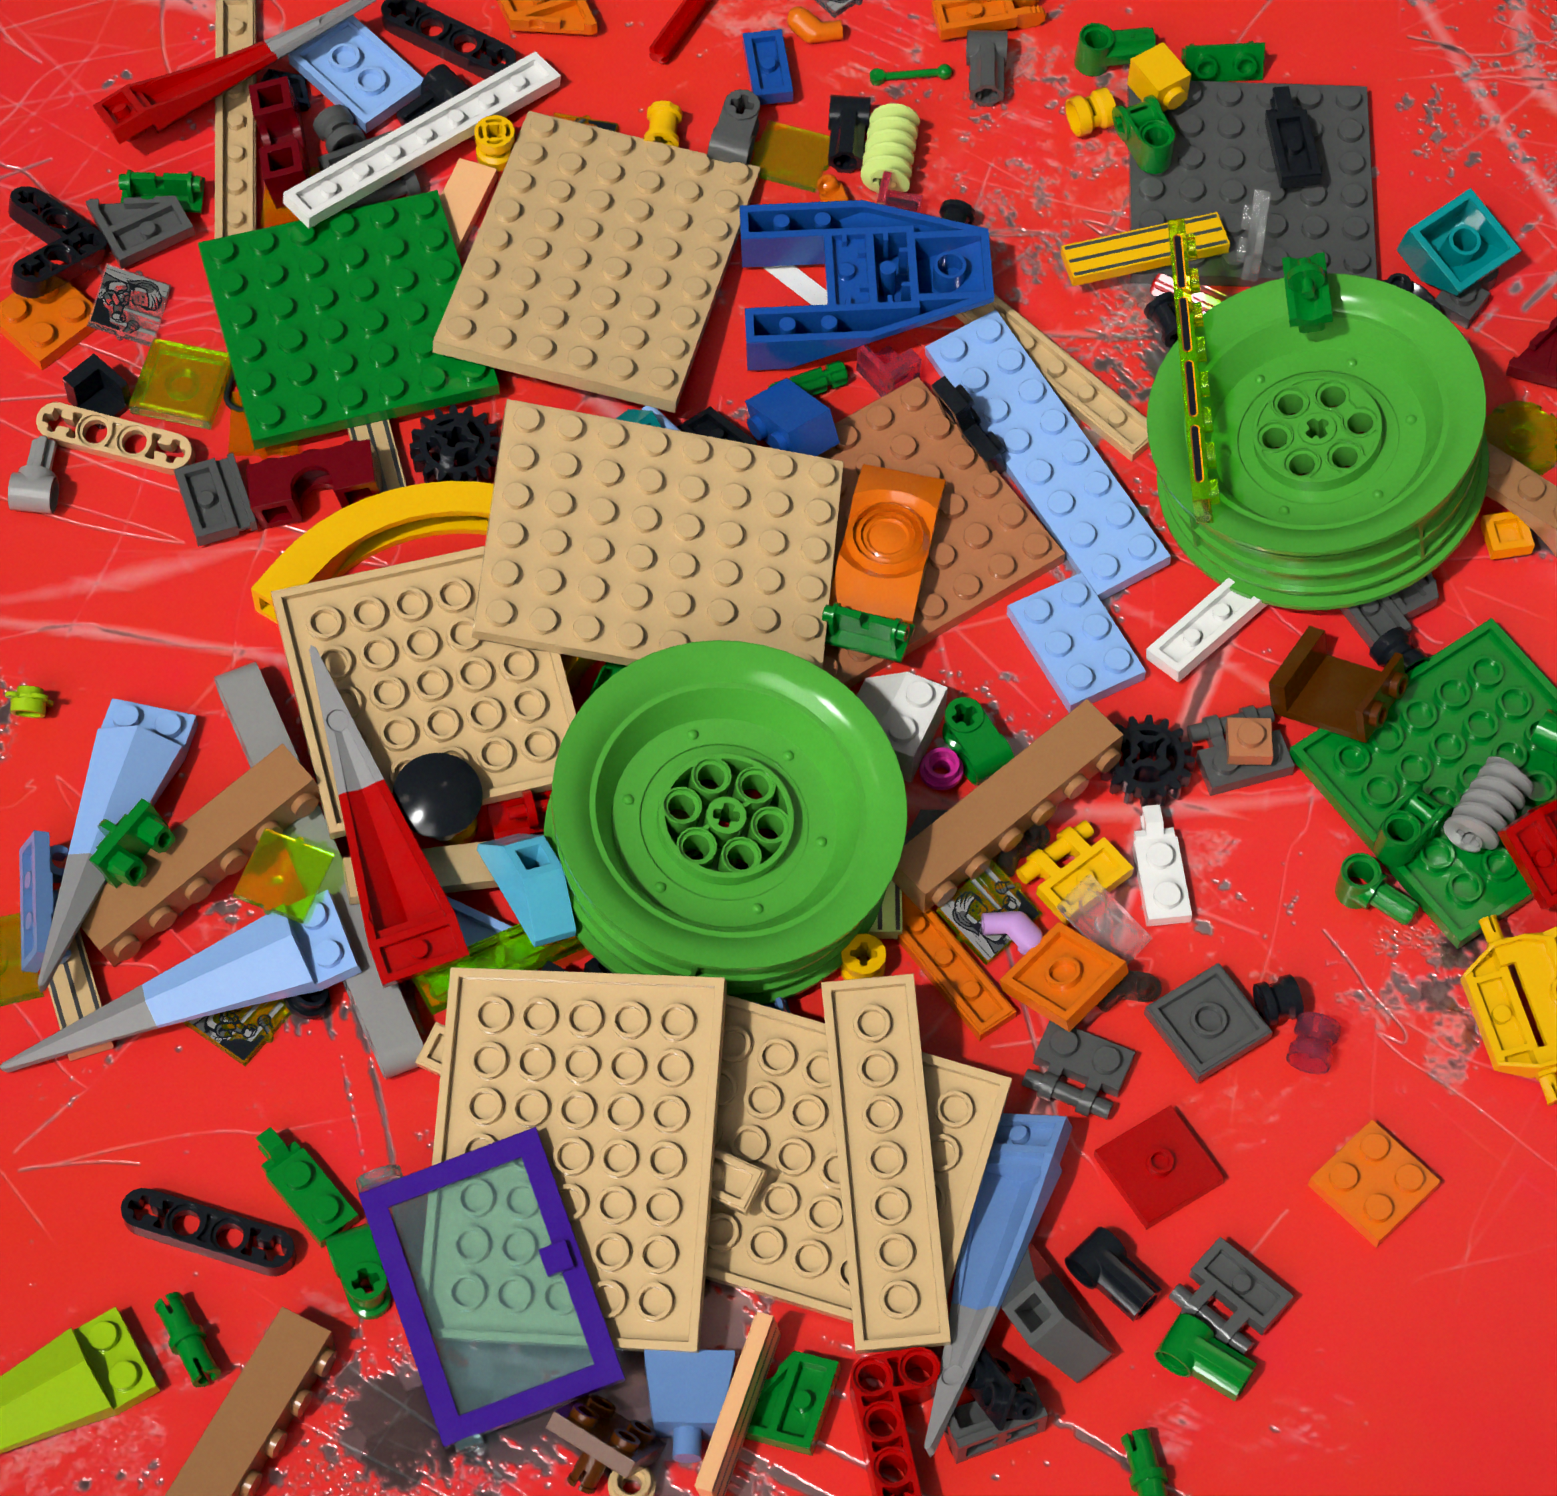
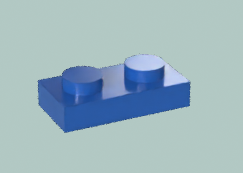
M782 29L743 33L742 44L751 92L758 97L760 105L792 102L793 87Z

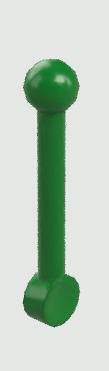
M942 64L935 69L884 72L882 69L876 68L870 72V82L875 86H880L884 84L885 80L935 76L946 80L951 77L952 69L948 64Z

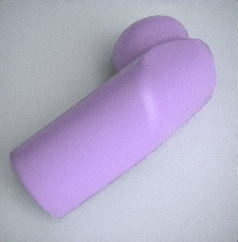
M1022 911L982 913L981 915L983 935L1007 934L1018 946L1017 950L1023 955L1031 948L1037 946L1042 940L1041 929Z

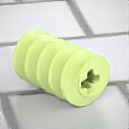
M891 103L876 108L870 115L860 177L865 186L878 194L899 196L905 194L910 188L911 165L914 163L915 140L918 138L917 126L920 125L918 114L910 107Z

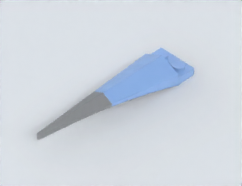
M112 698L103 724L97 730L38 978V987L41 993L47 989L79 928L107 882L103 874L89 861L91 856L97 851L96 847L105 837L99 830L98 824L103 819H107L116 825L124 814H129L141 798L151 803L152 806L155 805L186 759L198 726L196 715Z
M327 889L290 907L280 906L3 1062L0 1065V1069L9 1073L86 1048L165 1026L238 1008L322 991L361 973V967L333 895Z

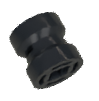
M1395 627L1384 633L1373 644L1369 655L1378 666H1386L1395 652L1403 654L1405 673L1425 660L1427 662L1430 661L1421 648H1413L1411 637L1402 627Z

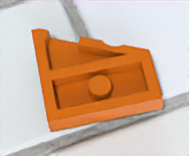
M497 0L510 30L583 35L597 34V22L586 0Z

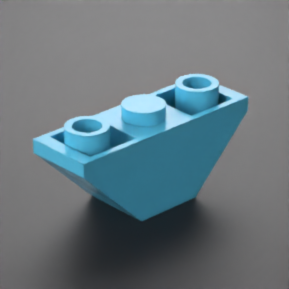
M518 833L478 844L477 851L534 947L575 936L576 926L565 874L560 861L544 835Z

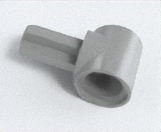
M39 436L37 439L32 440L27 465L22 466L18 472L11 474L8 485V506L10 510L55 513L59 496V482L57 476L52 472L57 444L54 440L48 439L47 436Z

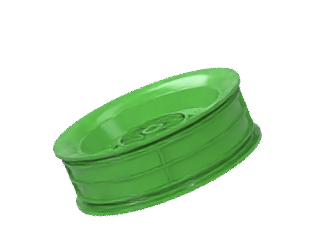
M1327 273L1333 322L1324 323L1325 329L1317 332L1300 333L1299 326L1290 327L1284 278L1256 285L1227 298L1208 310L1190 326L1192 350L1190 352L1183 351L1182 335L1178 338L1160 365L1152 384L1147 409L1148 442L1153 462L1157 469L1158 497L1163 517L1171 535L1188 559L1206 576L1220 585L1230 578L1235 582L1230 587L1231 591L1249 599L1255 596L1263 604L1298 610H1331L1362 605L1393 595L1430 574L1458 548L1471 530L1486 495L1489 479V451L1484 430L1486 422V394L1479 363L1470 345L1456 326L1430 303L1398 286L1357 275ZM1187 360L1194 362L1198 415L1195 417H1191L1188 414L1184 363ZM1192 425L1200 427L1204 480L1200 483L1194 480L1190 427Z
M700 641L672 646L632 662L598 687L582 705L570 723L558 752L543 835L560 861L565 874L576 926L575 936L586 950L608 970L619 974L725 977L727 980V995L767 1005L775 1003V999L782 997L784 1000L798 995L830 976L842 965L841 952L850 944L857 934H868L876 920L886 889L900 861L906 836L907 796L903 774L888 736L866 705L842 682L811 662L783 650L742 641ZM709 779L717 783L719 787L708 789L703 787L699 781ZM754 789L760 792L763 797L752 799L746 796L743 791ZM681 809L690 817L687 819H677L669 811ZM719 821L728 822L729 827L718 825ZM770 829L777 834L778 838L767 839L758 830ZM696 849L705 857L699 860L691 859L684 851ZM729 860H743L749 868L736 869L731 866Z

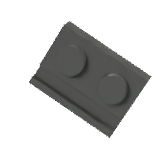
M233 453L227 454L226 459L215 461V458L174 469L175 478L198 547L237 536L239 531L251 528V531L258 530Z

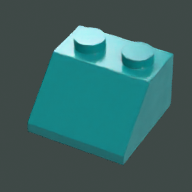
M1471 188L1408 229L1396 249L1421 281L1456 296L1513 259L1522 251Z

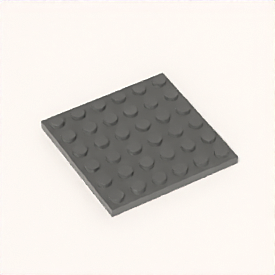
M1190 81L1187 100L1178 108L1168 109L1163 112L1175 132L1172 163L1169 169L1159 174L1146 173L1137 166L1134 157L1128 149L1130 231L1218 212L1230 242L1229 253L1185 262L1186 283L1188 285L1254 287L1268 281L1284 278L1282 258L1292 257L1300 259L1311 257L1321 252H1325L1327 273L1357 275L1377 280L1367 86ZM1128 86V107L1141 103L1142 101ZM1289 86L1293 106H1301L1302 109L1307 110L1322 172L1320 185L1280 189L1265 126L1266 110H1271L1270 99L1273 97V87ZM1175 264L1130 274V283L1152 284L1159 273H1164L1176 279Z

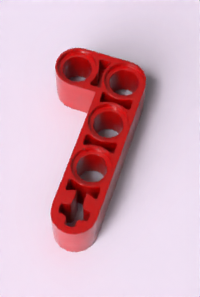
M912 1347L866 1356L859 1359L851 1371L850 1399L872 1496H922L902 1407L927 1402L935 1395L940 1375V1361L937 1355L927 1348ZM914 1368H920L925 1370L930 1375V1378L924 1382H915L908 1378L906 1373ZM874 1377L879 1379L884 1386L877 1391H868L860 1386L859 1383L865 1378ZM877 1422H885L894 1429V1432L888 1436H877L869 1427ZM887 1467H895L902 1471L905 1477L898 1482H888L881 1477L880 1472Z

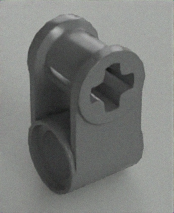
M739 89L727 95L717 126L714 127L710 138L708 158L726 163L740 162L745 165L750 164L755 140L759 132L758 115L760 111V101L753 92Z

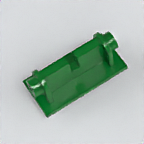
M1248 41V43L1216 45L1189 44V46L1181 50V61L1191 73L1190 81L1263 80L1265 42L1254 43L1253 41Z
M127 170V174H119V190H122L121 203H124V198L128 197L152 199L156 196H176L185 212L202 213L205 177L194 176L193 171H189L188 174L163 173V176H156V173L133 172V170Z
M837 602L833 606L826 604L822 613V620L827 622L825 644L902 663L915 630V625L905 623L901 618L893 620L841 606V603Z

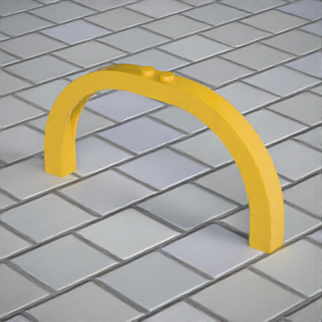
M476 481L420 483L391 489L340 509L296 539L253 585L251 592L255 611L278 625L271 591L341 577L352 567L367 558L411 540L448 534L486 535L494 484ZM709 779L699 781L703 787L708 789L719 787L717 783ZM681 809L669 811L677 819H687L690 817ZM688 849V850L684 851V853H688V852H690L692 849Z

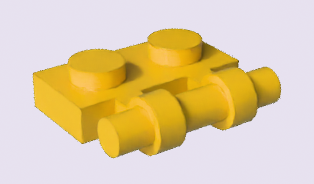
M1085 820L1074 828L1066 827L1056 835L1057 840L1044 850L1036 849L1027 856V862L1016 870L1018 878L1024 884H1028L1037 876L1045 879L1043 883L1037 886L1036 895L1064 925L1070 923L1133 874L1134 867L1105 837L1092 846L1086 842L1087 839L1094 835V830ZM1067 854L1075 857V859L1061 869L1056 864Z

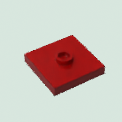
M1171 1105L1096 1149L1094 1153V1158L1146 1230L1215 1189L1224 1180L1223 1175Z

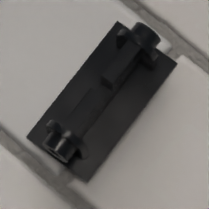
M983 1345L965 1387L999 1431H1003L1007 1418L1029 1420L1036 1413L1037 1402L1034 1396L1024 1388H1020L1021 1384L1012 1374L1008 1363L1003 1359L993 1358Z

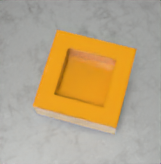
M1511 511L1482 516L1480 526L1491 560L1532 554L1535 544L1530 528Z

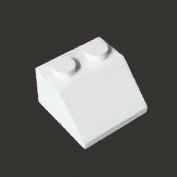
M910 672L867 677L857 697L875 716L888 736L896 753L903 779L912 782L920 762L925 756L945 714L948 687Z

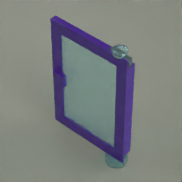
M536 1127L407 1176H403L399 1165H387L366 1172L356 1179L355 1183L359 1191V1197L445 1449L455 1446L457 1454L474 1451L484 1446L482 1438L484 1434L626 1381Z

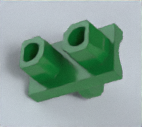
M1325 252L1300 259L1292 257L1282 258L1290 327L1299 326L1300 333L1324 330V323L1333 322Z
M141 798L129 814H124L116 825L107 819H103L98 824L99 830L105 837L96 847L97 851L91 856L89 861L103 874L107 883L117 888L122 882L136 887L145 877L148 868L141 859L150 849L159 854L166 852L175 842L176 837L152 804Z

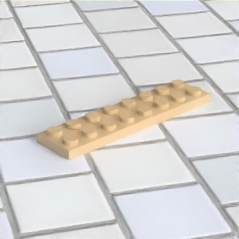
M914 974L821 982L856 1354L894 1351L912 1347L926 1348L951 1345Z

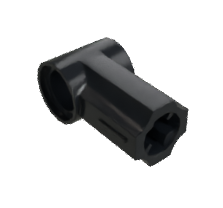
M831 94L828 131H831L828 165L834 167L837 172L852 173L854 170L862 167L865 133H867L869 128L871 97Z
M1098 1226L1064 1259L1068 1270L1082 1285L1089 1289L1096 1287L1132 1321L1141 1318L1161 1295L1162 1289L1127 1258V1252L1122 1243L1114 1234L1103 1227Z

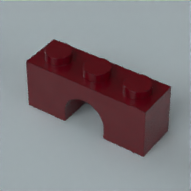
M288 76L248 85L253 117L263 142V147L258 148L263 180L276 209L286 207L283 204V192L312 177L300 104Z
M370 439L361 441L351 440L334 447L320 450L309 449L301 454L283 458H267L259 463L246 465L250 508L262 530L303 521L302 503L310 492L319 488L333 489L342 508L364 498L384 492L380 460Z

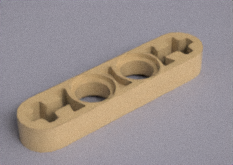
M60 402L46 404L37 414L36 424L40 433L43 436H47L48 439L54 440L59 446L169 475H175L174 469L195 464L196 454L193 446L185 436L179 433ZM59 415H61L66 424L76 427L75 434L70 428L64 426H57L55 432H53L48 422L50 420L56 421ZM95 424L106 426L107 435L101 442L90 443L86 441L85 436L88 428ZM135 434L145 436L147 443L141 452L130 454L125 451V443L129 437ZM158 440L157 443L162 450L174 452L177 446H180L184 454L183 458L176 457L174 462L171 463L165 453L156 451V441Z

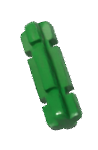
M836 361L825 365L826 369L823 371L819 367L792 376L789 380L813 396L828 391L827 386L829 385L833 389L847 384L848 372L842 361ZM778 382L770 384L768 388L777 384Z

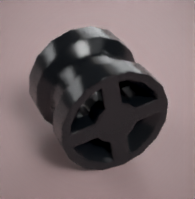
M1291 974L1279 977L1277 982L1273 984H1268L1264 981L1253 985V997L1257 1012L1268 1027L1278 1024L1279 1020L1284 1017L1292 1020L1303 1017L1304 1006L1302 996Z

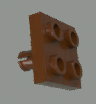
M598 1395L584 1396L555 1410L545 1427L582 1451L572 1472L568 1475L567 1481L573 1487L576 1486L578 1481L582 1482L578 1490L587 1494H594L606 1467L627 1479L658 1461L666 1446L665 1442L655 1437L656 1432L652 1427L638 1420L629 1421L615 1412L616 1407L613 1403Z

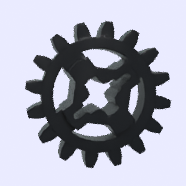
M454 404L450 406L449 413L443 414L439 408L434 409L435 419L430 420L426 417L420 419L421 429L412 430L413 443L409 445L415 472H423L425 483H430L435 479L438 482H477V477L479 476L488 480L492 477L491 467H496L500 437H498L497 425H488L486 413L474 417L473 407L468 406L464 413H458L457 407Z
M1147 715L1143 724H1138L1134 716L1129 717L1126 729L1116 723L1114 726L1123 733L1121 752L1123 753L1122 760L1124 765L1121 767L1118 762L1110 771L1106 773L1101 772V780H1112L1109 792L1111 794L1118 793L1121 790L1125 792L1124 803L1126 804L1130 803L1134 797L1140 798L1141 807L1147 806L1149 799H1155L1156 803L1160 804V807L1164 806L1166 794L1178 799L1181 786L1188 787L1192 775L1190 772H1193L1195 758L1191 756L1192 742H1181L1184 731L1181 728L1173 732L1169 731V720L1166 718L1160 725L1153 724L1152 715ZM1171 755L1175 761V769L1173 771L1170 769L1171 762L1168 760Z

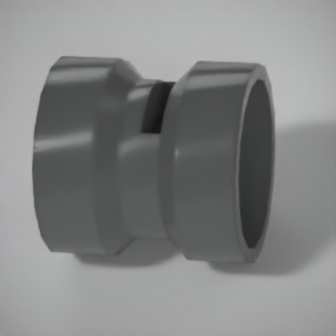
M332 105L320 112L314 120V131L322 141L326 142L325 146L328 153L366 140L362 130L357 125H354V117L344 105Z

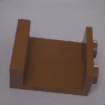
M1309 626L1269 681L1271 706L1274 714L1366 743L1375 729L1381 728L1384 725L1388 710L1394 701L1401 699L1405 694L1408 686V675L1405 674L1403 654L1397 652L1393 654L1382 672L1327 655L1325 630Z

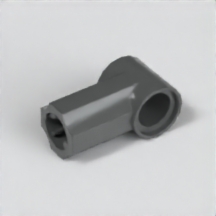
M967 30L966 66H970V100L975 101L979 106L993 107L995 103L1004 99V67L1007 64L1008 47L1007 31Z

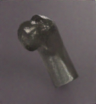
M1036 824L1031 826L1023 833L1022 840L1015 848L1007 853H1004L1003 850L998 853L993 866L995 872L1003 877H1012L1021 858L1027 857L1036 849L1043 850L1046 847L1051 836L1049 829L1044 824L1041 826Z
M1128 970L1129 973L1097 1004V1007L1103 1012H1107L1122 999L1137 1002L1155 1000L1162 992L1161 981L1149 973Z

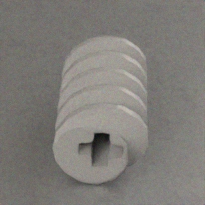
M1497 756L1488 757L1486 764L1480 768L1477 777L1472 780L1469 790L1464 792L1460 803L1453 809L1451 817L1445 821L1443 826L1445 834L1453 844L1467 852L1477 853L1481 851V848L1489 850L1497 848L1500 842L1497 832L1516 819V811L1524 807L1525 798L1533 793L1534 787L1532 782L1510 761Z

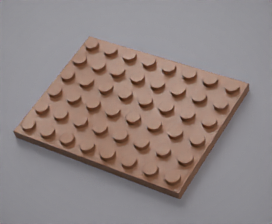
M919 377L835 423L840 443L818 455V457L844 461L831 588L838 555L848 524L853 494L863 464L946 480L913 622L915 630L905 655L1064 563L1065 552L996 470L991 473L989 472L979 454L963 440L957 424L954 425L950 419H947L942 414L936 397ZM825 644L822 669L842 682L846 687L851 688L895 661Z

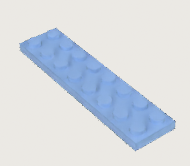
M997 310L925 346V355L941 378L946 376L954 387L961 384L969 393L975 403L972 408L981 419V423L978 426L985 435L990 431L993 432L1006 451L1001 456L1007 469V474L1048 533L1065 552V557L1077 574L1081 572L1084 574L1101 601L1170 565L1171 555Z

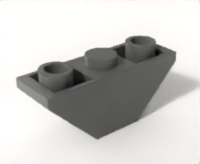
M1030 1241L1001 1305L1002 1310L1032 1349L1076 1383H1081L1113 1355L1114 1351Z

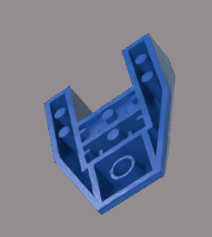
M864 200L739 205L742 268L825 264L827 305L745 308L747 371L790 369L994 302L988 228Z

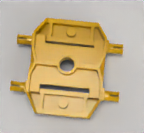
M1497 915L1486 916L1478 921L1487 942L1486 950L1464 972L1460 978L1494 1071L1531 1079L1535 1078L1541 1085L1547 1106H1552L1555 1103L1557 1104V926L1544 932L1525 933L1504 938ZM1514 964L1522 989L1525 992L1537 1024V1029L1545 1046L1538 1047L1510 974L1509 965Z

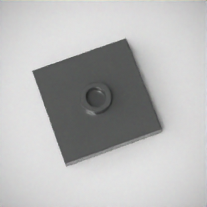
M1219 963L1149 1004L1144 1010V1015L1196 1083H1199L1269 1040L1272 1035L1271 1029Z

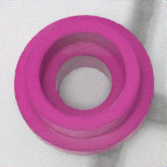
M939 747L931 750L922 758L919 773L922 781L930 788L948 790L955 787L961 781L964 768L960 757L958 758L954 751L949 748ZM937 768H945L946 770H948L949 773L938 774L935 773L934 770Z

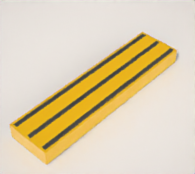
M1218 212L1062 245L1060 254L1072 286L1174 265L1173 237L1176 234H1180L1183 239L1185 262L1229 253L1230 242Z

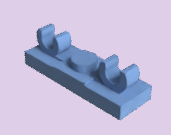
M34 830L19 849L21 971L37 973L42 966L52 924L51 917H53L58 892L53 890V883H61L65 869L56 867L52 860L63 861L69 852V849L62 845L50 847L49 832ZM67 950L60 964L65 963L69 959L71 950Z

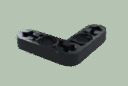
M21 186L11 192L8 209L9 216L48 244L14 264L11 288L16 294L26 298H39L104 261L107 240L101 231L37 188ZM49 224H58L66 228H55ZM59 260L68 263V265L54 264L50 261Z

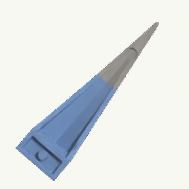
M1002 1114L957 1262L949 1314L951 1345H946L943 1349L940 1375L937 1381L924 1447L930 1457H932L939 1445L1062 1173L1060 1162L1073 1128L1067 1116Z

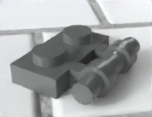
M1249 705L1239 708L1236 714L1220 718L1217 715L1203 717L1201 723L1187 726V735L1190 742L1193 743L1206 739L1209 748L1197 751L1196 762L1210 796L1293 775L1295 766L1280 729L1272 731L1273 759L1271 765L1227 764L1226 741L1223 736L1226 734L1225 725L1227 717L1271 718V722H1274L1275 715L1271 705L1259 708Z
M1049 1021L1033 1058V1064L1048 1070L1044 1075L1028 1068L1021 1085L1037 1091V1097L1049 1102L1054 1098L1076 1107V1113L1089 1117L1091 1113L1107 1120L1113 1107V1102L1098 1097L1099 1092L1102 1091L1118 1097L1133 1063L1135 1051L1075 1027L1068 1032L1052 1021ZM1063 1075L1086 1086L1081 1090L1061 1082L1060 1079Z
M1219 1237L1190 1270L1189 1277L1201 1287L1193 1294L1182 1284H1178L1168 1298L1182 1309L1180 1313L1189 1314L1201 1320L1213 1331L1215 1339L1245 1356L1251 1350L1254 1343L1245 1337L1241 1330L1248 1324L1259 1334L1263 1335L1292 1303L1294 1296L1223 1238ZM1214 1297L1234 1312L1227 1321L1207 1306Z

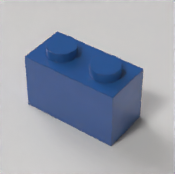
M788 378L745 401L750 418L747 419L750 432L758 441L763 440L774 449L818 456L840 443L830 408Z

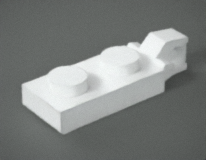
M1160 804L1142 806L1143 813L1140 816L1142 830L1134 831L1132 851L1146 926L1191 922L1192 911L1178 837L1175 836L1174 827L1164 828Z

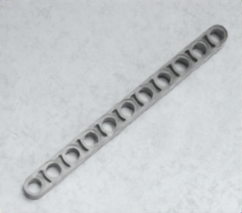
M252 662L214 676L219 696L250 768L282 743L300 763L257 663ZM318 804L315 810L308 816L298 818L283 830L280 838L306 898L327 889L334 897L362 970L361 973L342 982L384 1079L387 1080L417 1068L418 1066L415 1061L424 1045L398 985L395 984L386 988L382 986L368 946L360 904L349 905L342 869L343 859L334 839L330 840L326 820Z

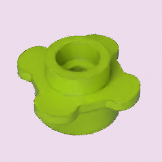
M22 685L17 687V692H5V697L9 698L11 703L10 713L20 717L43 718L45 717L46 707H52L54 701L48 700V695L43 694L44 690L35 686Z

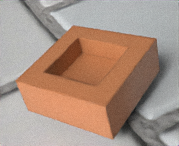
M1227 717L1225 725L1227 764L1271 765L1273 759L1271 718Z

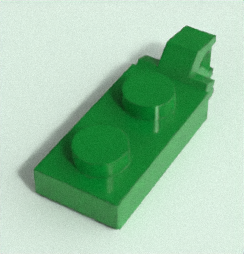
M271 1127L256 1137V1140L259 1142L258 1149L267 1158V1161L261 1164L267 1182L321 1248L326 1246L324 1238L346 1231L360 1221L357 1212L304 1148L301 1149L296 1141L286 1147L283 1140Z

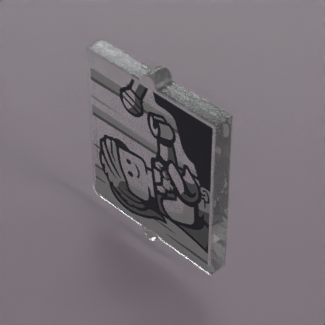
M106 263L87 326L116 335L118 340L125 338L153 348L172 285L143 276L141 271L134 273Z

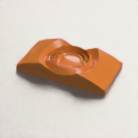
M863 464L853 494L844 540L838 555L829 605L833 606L837 602L841 603V606L893 620L901 618L903 622L913 624L946 486L945 479Z

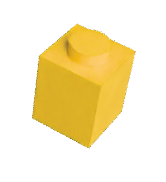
M1162 42L1130 59L1127 85L1142 102L1146 96H1155L1162 112L1168 109L1178 108L1187 100L1191 73L1166 44Z

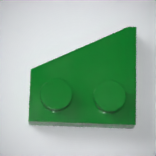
M793 1351L778 1366L776 1374L765 1380L745 1439L813 1456L842 1370L840 1363Z

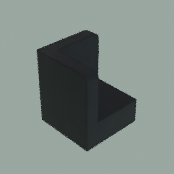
M92 354L62 378L68 402L73 406L114 417H120L133 406L128 383L95 354ZM95 424L99 429L106 428L102 424Z

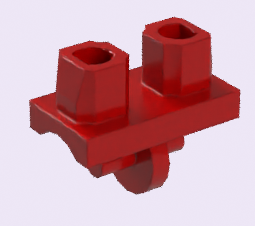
M531 789L522 791V797L487 804L494 840L518 833L542 834L547 805L552 790L532 794Z

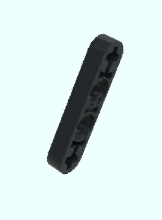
M385 0L381 6L383 26L388 32L483 79L489 78L516 62V53L509 45L417 0ZM428 26H438L443 29L437 36H427L422 33L423 29ZM462 42H471L476 45V48L468 53H462L455 49Z
M147 1188L131 1191L122 1201L121 1213L124 1223L130 1232L138 1236L267 1276L276 1277L284 1275L295 1264L296 1251L293 1239L287 1232L281 1229ZM145 1203L150 1204L153 1214L165 1218L164 1228L161 1229L159 1217L145 1214L142 1220H137L133 1211L134 1208L139 1210L144 1207ZM192 1215L198 1218L200 1221L199 1228L193 1234L183 1236L174 1231V1224L180 1217ZM227 1229H237L244 1235L241 1244L234 1249H224L217 1243L219 1235ZM253 1236H257L256 1240L260 1248L272 1250L276 1244H281L283 1254L285 1255H276L273 1261H268L264 1250L252 1247ZM252 1249V1255L248 1256L249 1252Z

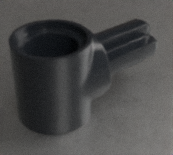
M438 65L431 69L421 83V95L401 108L396 114L401 126L470 87L446 65Z

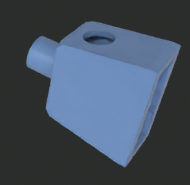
M699 1349V1353L644 1350L645 1376L652 1425L656 1432L655 1437L673 1438L672 1459L680 1463L699 1462L701 1460L702 1439H711L735 1372V1350Z

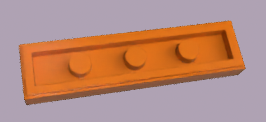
M902 891L903 932L901 935H898L896 940L979 1042L1016 1018V1010L931 908L923 913Z

